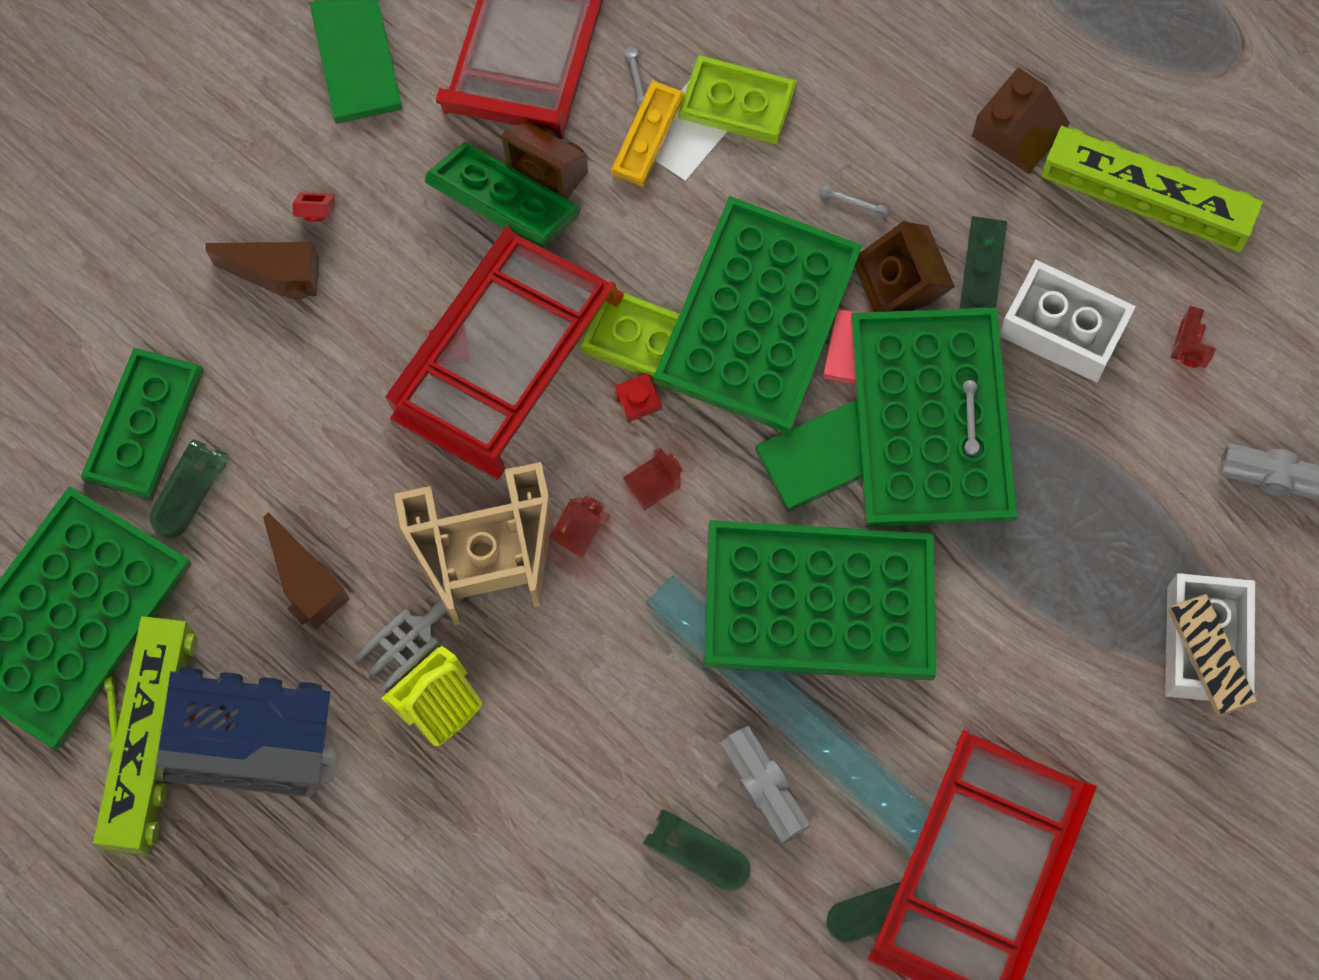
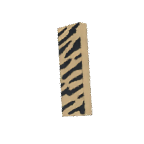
M1207 594L1171 606L1168 612L1216 716L1220 717L1254 704L1257 700Z

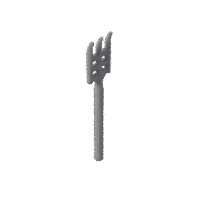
M464 598L456 599V603L459 604ZM438 601L425 616H411V611L404 609L367 642L356 656L355 661L359 663L379 644L387 651L370 670V677H373L392 659H395L401 665L387 680L382 688L383 691H388L439 645V640L432 637L431 632L432 625L447 614L442 602ZM405 621L412 628L407 634L399 628ZM392 633L399 639L394 646L386 639ZM418 636L426 642L420 649L413 642ZM406 647L414 654L408 660L400 654Z

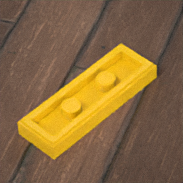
M654 80L651 81L611 169L612 176L644 188L685 97L683 91Z

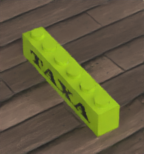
M1061 126L1041 174L1042 178L1240 253L1250 237L1263 201L1254 198L1247 192L1229 189L1221 186L1215 180L1197 177L1187 173L1178 166L1165 165L1153 160L1146 154L1133 153L1120 148L1114 142L1101 141L1086 135L1079 129H1069Z
M141 616L93 844L102 850L149 856L151 845L155 846L158 841L160 826L156 820L159 807H163L166 802L167 784L164 781L155 780V770L170 671L179 672L180 668L188 667L189 658L194 657L198 643L197 635L194 634L195 631L186 621Z

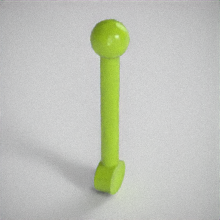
M110 676L105 680L104 686L107 691L111 733L108 750L112 753L118 723L115 702L116 683L114 677Z

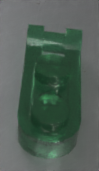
M196 439L189 443L151 509L149 515L150 523L158 534L163 537L172 538L181 535L188 528L218 473H221L228 461L227 453L218 449L214 451L206 448L205 443ZM199 461L205 463L202 471L194 468L195 464Z
M663 809L660 811L656 818L658 825L652 834H647L642 843L646 848L666 857L720 889L736 891L744 887L748 882L751 872L750 863L744 854L676 815ZM672 831L682 835L676 846L666 842Z
M924 873L920 877L913 897L937 907L935 900H930L926 889L929 883ZM900 882L833 905L826 918V928L830 936L838 942L850 943L880 933ZM907 909L901 926L926 917Z

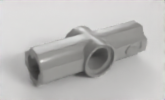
M1232 443L1226 445L1219 468L1220 476L1259 485V489L1262 492L1272 496L1286 497L1295 494L1319 501V465L1300 461L1297 454L1288 450L1272 449L1264 452Z
M749 726L733 732L720 742L721 748L740 777L739 783L753 807L761 811L768 826L771 827L781 845L791 841L810 828V824L789 792L790 786L783 772L774 760H769Z

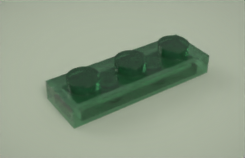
M972 216L959 309L996 308L1007 221Z

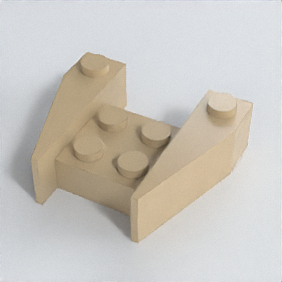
M542 462L505 469L511 504L440 519L438 504L431 486L394 494L399 525L405 541L455 625L460 624L456 599L528 583L534 607L540 606L553 514Z

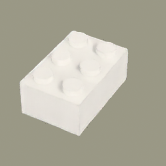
M1035 260L1004 318L1000 337L1098 383L1136 306Z
M1177 573L1167 587L1165 697L1209 701L1168 612L1171 606L1207 594L1254 694L1255 581Z

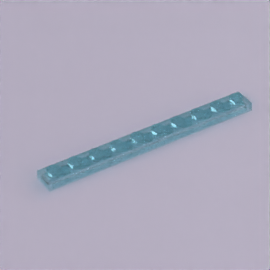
M671 576L646 601V605L704 658L706 606L674 576ZM715 668L914 851L930 812L923 803L779 672ZM942 823L926 862L928 865L936 859L957 835L944 823Z

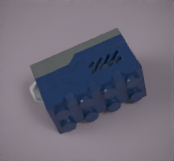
M184 667L180 668L179 672L170 671L156 761L155 780L312 798L319 782L329 783L333 780L337 753L325 739L331 691L322 690L321 685L309 682L299 683L298 689L283 688V681L276 678H259L258 684L243 683V676L236 673L224 672L219 674V679L203 678V671L196 668Z

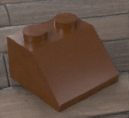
M1017 67L977 115L972 137L1027 174H1030L1052 147L1060 127H1068L1070 122L1048 87Z
M527 121L506 129L501 135L506 165L566 199L570 197L588 172L587 156L583 149L575 143L569 142L567 144L560 140L550 129L544 126L537 127Z
M902 221L860 252L855 264V269L873 312L913 311L930 305L955 287L931 230L927 225Z

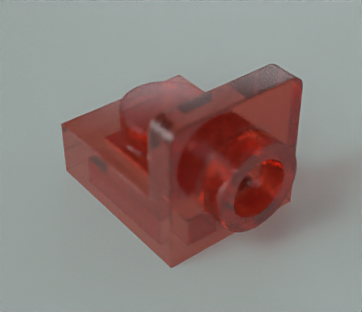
M1191 305L1181 319L1170 358L1179 360L1181 364L1187 367L1206 368L1213 358L1216 349L1201 344L1206 325L1201 323L1204 310Z
M661 447L653 451L654 458L623 477L625 485L644 511L681 487L680 473L683 472L674 455L671 453L666 455Z
M590 496L570 499L549 538L577 556H584L601 525L607 523L611 516L603 511L605 506L601 502Z

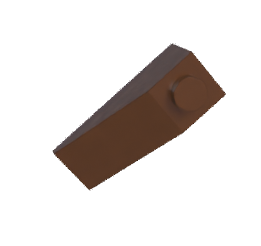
M313 242L206 243L205 250L212 264L216 267L290 299L299 300L304 299L306 296H317L319 256Z
M268 512L263 519L283 591L291 603L287 610L301 625L308 621L317 629L349 600V597L344 588Z

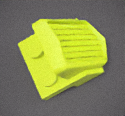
M443 646L437 647L381 698L409 726L414 723L427 740L436 747L445 743L461 730L481 709L483 704L480 697L464 677L467 674L465 668L458 658Z

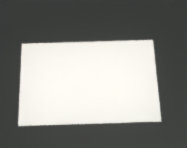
M687 83V84L683 87V89L681 90V91L684 92V95H685V92H686L688 83ZM677 113L656 162L686 181L727 131L679 119Z

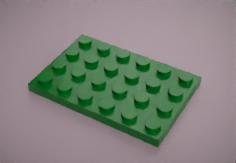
M729 196L654 374L653 383L790 434L862 245Z
M997 308L852 313L850 320L865 527L1015 521L1017 511ZM968 380H972L977 384V391L974 393L975 440L979 443L980 448L978 453L973 456L966 454L964 451V445L968 441L967 396L963 391V384Z
M69 486L0 578V715L58 752L103 689L105 680L113 675L136 643L141 616L154 618L192 565L190 560Z
M709 520L704 668L933 681L936 677L934 533Z

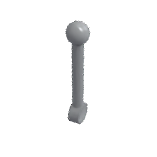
M629 47L625 50V59L630 62L638 97L636 99V106L640 108L645 96L636 62L638 50L634 47Z
M829 185L822 186L819 191L822 198H835L874 212L879 218H887L890 212L889 208L884 205L875 206L833 191Z
M968 380L963 384V391L967 396L968 441L964 445V451L966 454L973 456L978 453L980 448L979 443L975 440L974 393L977 391V384L972 380Z

